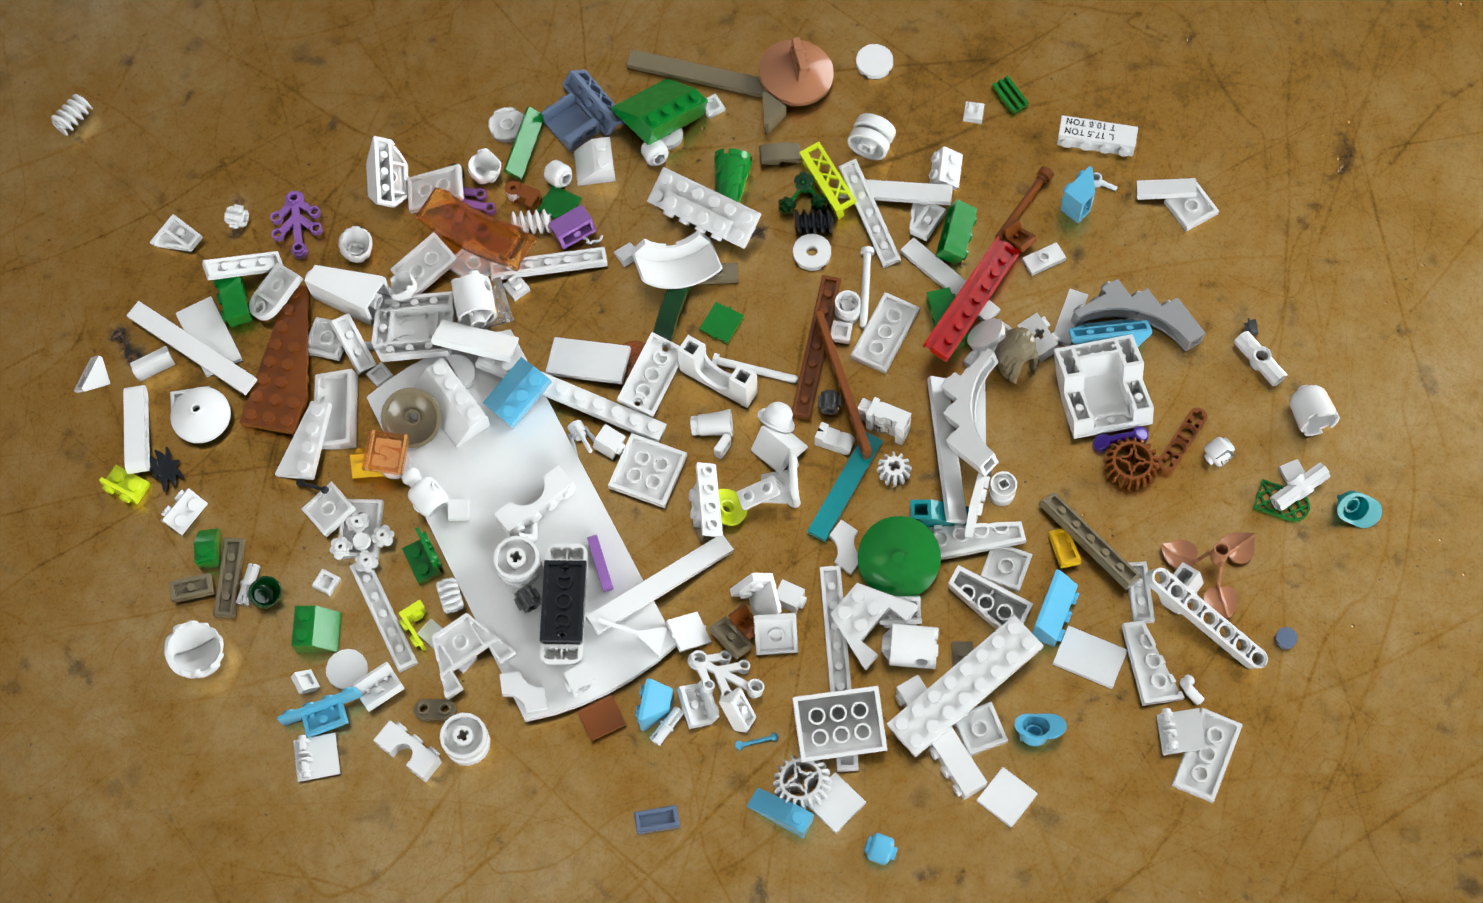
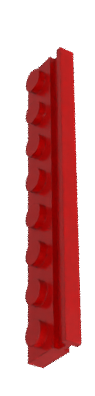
M999 236L996 237L923 344L924 348H929L931 353L945 362L953 354L1021 252L1006 241H1001Z

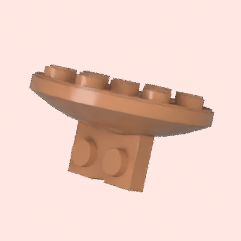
M800 37L784 40L772 45L761 58L759 64L760 82L767 93L784 104L790 106L813 104L822 99L832 85L834 71L829 57L818 46L800 40Z

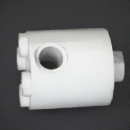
M474 270L468 272L465 276L451 281L458 323L483 328L497 318L491 282L487 276L479 274L478 271Z
M892 624L891 628L882 636L881 652L888 659L889 666L935 669L936 657L938 656L937 640L939 627Z

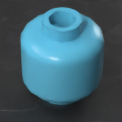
M874 833L873 836L868 837L864 853H867L868 860L886 865L890 859H895L898 848L894 847L895 842L893 838L880 833Z

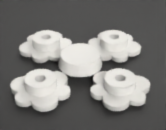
M354 512L345 521L348 525V530L356 533L353 537V543L347 541L346 537L335 538L331 541L332 547H330L329 551L331 554H334L335 559L340 560L344 556L348 557L350 555V550L353 549V546L357 550H363L360 556L355 558L357 563L356 569L360 572L365 570V572L369 573L372 571V568L378 566L379 562L374 552L369 553L365 549L370 546L371 541L377 543L378 547L390 546L393 543L392 538L395 534L388 525H382L380 528L374 529V534L370 538L369 535L363 533L364 528L369 526L367 514Z

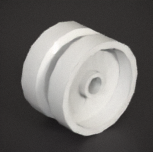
M871 113L860 114L855 121L854 129L849 134L847 143L858 155L870 160H881L886 157L889 146L896 135V130L888 120Z
M512 536L499 543L494 551L493 562L500 579L506 585L512 588H523L524 586L532 585L538 580L542 572V561L536 545L530 539L523 536Z
M459 713L451 716L445 721L440 732L442 748L449 758L459 765L470 766L480 762L485 758L490 749L491 740L488 730L480 718L471 713Z

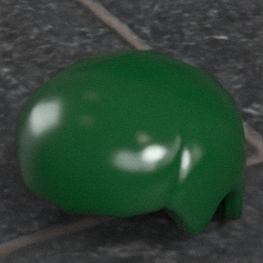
M261 576L250 585L248 597L250 602L257 608L268 609L279 601L282 588L279 581L274 577Z

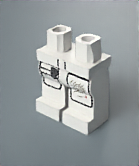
M874 397L873 401L862 398L858 411H860L861 421L866 422V429L872 431L874 428L878 433H887L894 436L895 443L902 446L911 429V413L888 403L880 402V399Z

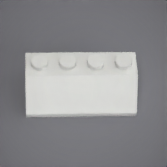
M443 358L426 368L413 388L422 389L435 398L441 409V427L457 448L491 426L487 415Z

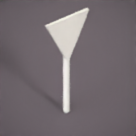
M601 618L596 619L599 623L637 635L659 657L667 627L636 631Z

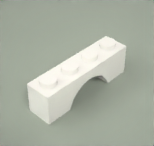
M557 465L543 476L544 491L537 501L529 505H517L509 502L494 513L496 521L509 537L516 536L517 532L523 533L531 523L538 522L544 513L554 510L561 500L573 495L574 490H576L574 481L560 465Z

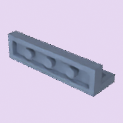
M571 70L562 86L568 93L572 92L574 94L575 101L591 119L595 117L599 122L600 130L605 136L611 135L616 125L626 124L619 117H615L617 115L611 108L616 104L586 70Z

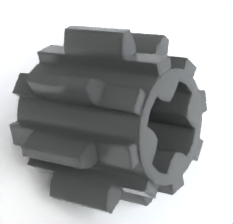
M835 390L821 392V395L818 396V408H821V413L834 415L839 412V409H842V396H839V392Z
M531 585L524 586L514 594L516 597L514 601L520 611L523 610L524 613L532 612L541 605L539 601L541 597L537 589H532Z

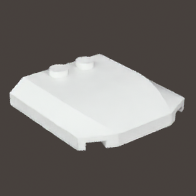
M452 291L417 294L405 301H396L391 297H386L384 300L385 305L382 309L378 308L375 312L371 343L381 362L445 357L452 354V349L431 344L432 337L442 319L455 322L456 308Z

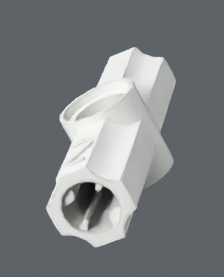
M1244 331L1234 340V344L1250 360L1251 368L1259 371L1272 386H1277L1287 377L1286 372L1271 357V351L1267 347L1261 346L1249 331ZM1257 357H1262L1264 360L1261 361Z
M1320 462L1304 474L1301 473L1289 481L1287 486L1270 497L1272 505L1281 512L1295 501L1303 499L1313 492L1315 487L1331 477L1329 470Z

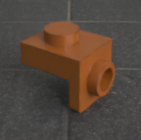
M1015 219L1003 229L1006 242L1021 252H1024L1037 241L1034 234L1021 227L1018 219Z
M741 604L728 615V618L750 640L755 636L754 615L750 613L745 604Z

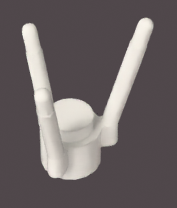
M581 420L571 422L567 427L570 432L567 436L577 456L575 439L576 441L582 440L588 452L592 453L586 436L588 435L593 442L595 436L590 432L588 426L583 425Z

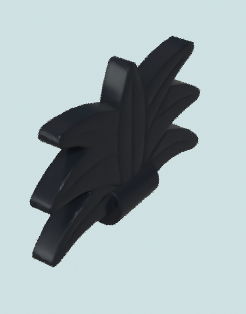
M168 447L165 448V455L158 450H154L157 459L150 456L152 466L150 472L155 480L161 482L164 492L167 490L168 480L172 483L173 487H176V476L182 480L185 479L181 471L176 468L180 464V460H172Z

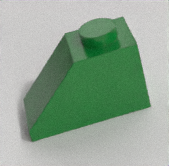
M219 528L202 530L197 533L194 541V562L200 570L220 568Z

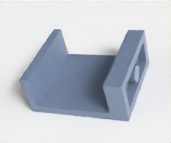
M572 92L562 96L559 101L547 106L541 112L545 125L569 152H572L600 133L599 122L595 117L590 119L576 104Z

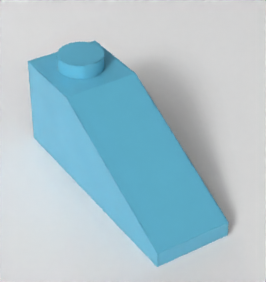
M758 787L747 804L748 808L801 838H804L814 820V814L796 804L793 805L790 801L785 803V799H780L778 796Z

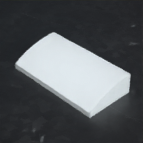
M352 369L316 374L314 401L332 404L322 449L356 448L358 374Z

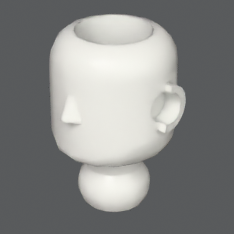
M411 468L402 475L403 483L411 487L408 491V499L413 504L414 509L423 516H433L447 504L448 495L434 478H422L420 471L416 468Z

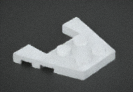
M856 583L830 615L862 667L867 670L878 657V654L862 642L889 609L907 622L919 607L909 601Z
M467 613L431 636L440 669V678L444 687V696L448 700L464 690L454 671L489 647L500 664H503L517 654L513 648Z

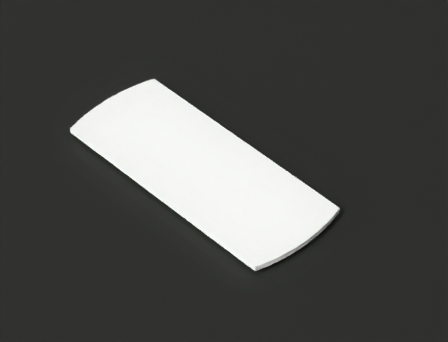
M511 329L498 332L514 336ZM518 344L511 359L518 361L522 357L527 361ZM452 349L451 355H463L473 363L476 375L472 386L467 390L487 415L491 426L458 448L442 427H440L436 437L428 444L418 448H406L405 450L411 458V468L418 469L422 478H434L448 495V500L469 499V521H448V502L439 512L425 518L475 620L517 653L503 664H500L492 652L501 673L521 671L523 679L528 684L545 688L548 705L546 710L527 713L523 703L514 698L525 722L554 716L588 704L633 681L656 665L677 645L674 639L671 638L670 630L654 601L617 624L636 631L667 627L659 657L637 635L614 627H610L599 635L594 632L586 621V616L643 582L638 569L547 397L541 395L516 427L512 428L483 404L503 378L475 367L478 355ZM447 356L424 358L387 380L367 396L368 402L382 430L381 411L388 397L400 389L413 388L425 369L441 358L452 369L446 358ZM412 413L411 418L416 420L417 414ZM557 465H560L574 481L576 490H574L571 497L561 500L554 510L544 513L537 522L538 539L534 544L542 561V572L538 580L531 587L532 589H537L541 600H539L541 605L532 612L524 613L523 610L520 611L514 601L516 598L514 594L521 588H512L506 585L500 579L493 562L494 551L498 544L504 539L509 538V535L496 521L494 513L509 502L517 505H529L537 501L544 491L543 476ZM532 523L526 527L523 533L530 534ZM596 534L614 590L603 592L587 537ZM556 543L582 544L588 552L583 656L580 662L574 665H549L544 663L540 657L544 560H546L548 547ZM586 661L598 685L575 697L572 691L567 692L563 681L566 680L563 673Z

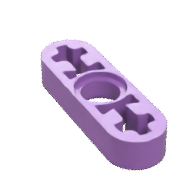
M597 534L587 537L603 592L614 590Z

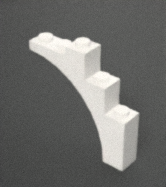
M989 348L984 353H981L977 360L964 370L961 376L954 372L941 385L945 395L954 402L943 413L948 423L956 428L955 431L950 433L946 442L955 454L984 477L999 463L994 452L980 438L976 424V406L981 387L989 373L998 364L995 353Z

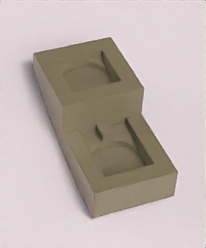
M800 143L760 145V163L779 165L780 162L799 164L801 161L799 154Z

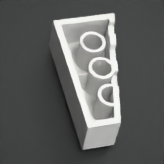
M959 565L948 583V588L995 630L1001 627L1013 615L1024 624L1033 607V603Z

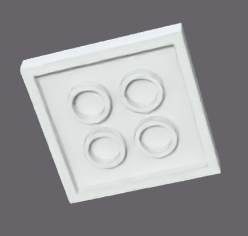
M631 433L610 479L608 488L665 508L688 456L687 452Z

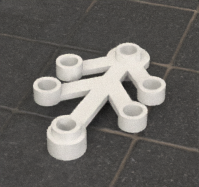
M696 650L689 655L688 665L698 671L702 681L701 690L704 693H712L715 687V683L709 678L707 672L709 671L714 674L721 690L720 700L732 692L727 681L745 689L751 698H757L762 695L765 686L761 680L752 679L748 682L732 674V672L737 671L740 674H747L751 666L747 660H740L737 663L729 664L732 655L726 650L711 655ZM714 662H719V663H721V664H723V665H721V666H716V665H714V664H712V663H714Z

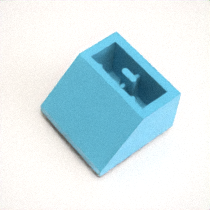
M1091 166L1085 171L1081 170L1077 174L1076 180L1073 183L1069 182L1063 189L1064 195L1061 199L1060 210L1076 223H1079L1091 211L1095 195L1094 175Z

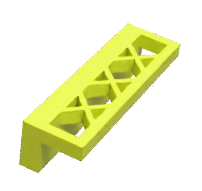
M817 142L799 152L801 161L812 176L820 192L827 197L828 204L832 211L834 210L837 219L844 217L843 210L857 202L821 143ZM819 149L821 152L820 158H811L809 153ZM821 164L830 167L829 174L819 171ZM830 179L839 181L838 189L829 187ZM839 194L848 195L850 200L840 204L838 201Z

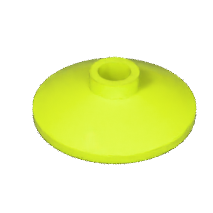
M719 489L722 524L728 526L740 524L745 519L747 510L742 509L737 492L730 489Z

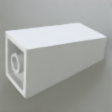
M314 265L312 270L307 272L304 280L314 299L345 314L349 313L351 317L370 326L374 325L375 312L378 308L382 309L385 305L384 300L386 297H390L386 278L379 275Z

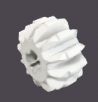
M893 451L891 457L885 454L884 460L880 459L878 461L877 473L880 474V480H885L886 486L890 482H893L894 487L897 486V482L903 485L905 483L904 479L910 478L909 472H911L912 467L908 465V458L903 459L902 453L897 457Z
M453 577L445 578L437 582L436 588L444 612L447 614L455 613L463 609L464 604L456 579Z

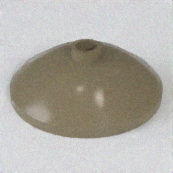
M403 388L394 392L385 401L381 411V424L385 434L390 440L402 441V447L405 436L408 437L406 448H418L431 442L438 434L442 423L439 404L431 394L419 388ZM412 413L417 414L416 420L411 418Z

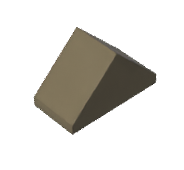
M765 91L762 92L765 134H769L786 117V106Z

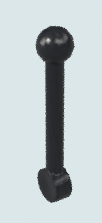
M298 479L296 482L298 487H309L319 490L323 494L329 492L327 486L320 487L306 483L303 479Z

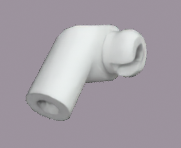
M1186 674L1184 678L1180 679V685L1193 703L1199 705L1203 702L1204 697L1192 686L1195 682L1194 678Z

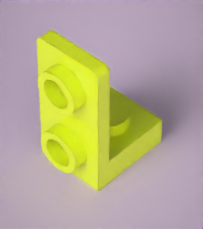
M419 599L399 612L402 618L399 620V623L404 631L409 630L412 636L409 638L415 648L420 646L422 651H424L426 647L410 624L413 621H419L427 613L425 606Z

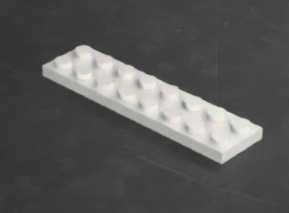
M1013 615L887 723V727L916 758L1037 654L1044 645Z

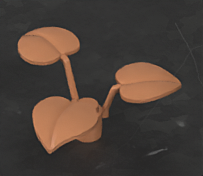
M1240 532L1226 535L1220 542L1214 545L1212 550H1207L1205 554L1196 558L1198 554L1197 548L1190 541L1174 540L1162 543L1161 550L1164 559L1176 570L1182 562L1193 568L1194 562H1199L1207 556H1210L1214 564L1219 565L1216 588L1207 589L1203 600L1224 618L1233 616L1238 606V596L1232 587H1220L1223 566L1228 556L1232 562L1238 564L1247 563L1252 559L1255 550V533Z

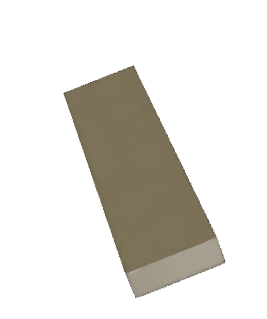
M224 538L213 612L215 618L236 617V600L239 594L246 545L244 538Z

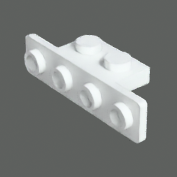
M697 462V482L689 491V501L692 504L690 517L693 519V526L701 528L703 536L721 537L723 532L716 465Z

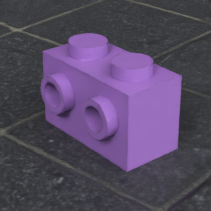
M583 205L572 209L549 223L553 235L563 250L597 231L592 218Z

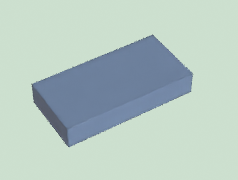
M677 805L634 812L637 835L680 828Z

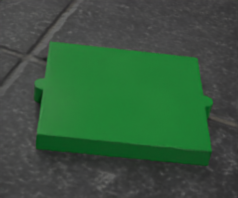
M551 186L546 196H543V201L537 211L542 214V210L545 209L547 214L550 212L551 218L556 219L578 207L582 198Z
M715 302L700 326L699 331L711 336L712 339L716 338L728 344L744 315L732 310V307H726Z

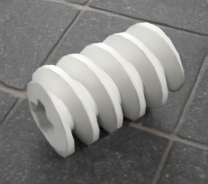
M73 94L72 99L67 100L68 105L63 104L61 106L62 110L58 109L56 111L57 115L51 116L53 125L66 136L68 135L65 130L66 128L71 131L73 130L71 123L78 125L76 118L84 119L81 113L89 114L86 109L87 107L93 110L91 105L77 94Z
M545 209L542 210L541 215H539L537 210H535L534 215H531L530 210H527L526 216L523 215L522 211H519L517 217L515 212L512 211V234L514 230L517 235H521L522 230L525 235H528L529 230H531L532 234H536L537 229L543 234L545 228L548 233H551L549 226L551 215L550 212L547 214Z

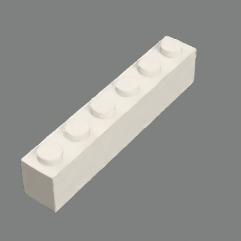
M919 675L896 687L895 699L900 706L904 705L906 708L927 690ZM952 727L930 745L929 752L934 760H939L942 765L940 769L943 775L951 779L953 783L952 788L958 797L961 796L963 800H966L986 788L988 782Z

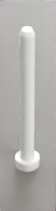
M870 246L861 248V255H863L860 307L861 328H865L868 323L871 256L874 255V248Z
M714 353L712 359L716 366L721 365L736 369L740 363L758 375L792 383L798 382L796 375L721 358L720 354Z

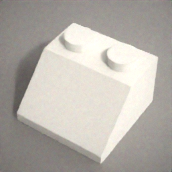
M610 137L590 139L574 151L578 186L616 181Z

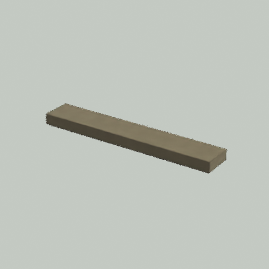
M1055 492L1040 501L1039 506L1122 587L1128 589L1141 579L1142 576Z

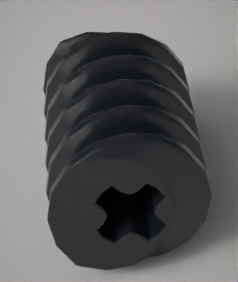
M795 209V229L797 228L799 234L802 233L803 228H805L807 234L810 233L811 228H813L814 233H817L819 228L822 233H825L826 228H828L830 233H833L834 210L832 215H830L829 209H826L823 215L821 209H818L815 215L813 209H810L809 215H807L806 210L803 209L801 215H799L798 210Z

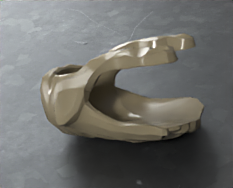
M1023 327L1005 331L1006 337L998 343L994 351L998 359L997 367L1001 371L1000 374L1014 384L1017 383L1021 369L1028 360H1030L1029 367L1031 371H1037L1038 352L1035 350L1036 340L1033 334Z

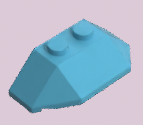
M1121 319L1084 323L1074 328H1069L1068 332L1075 345L1132 334L1138 347L1152 334V329L1148 320Z

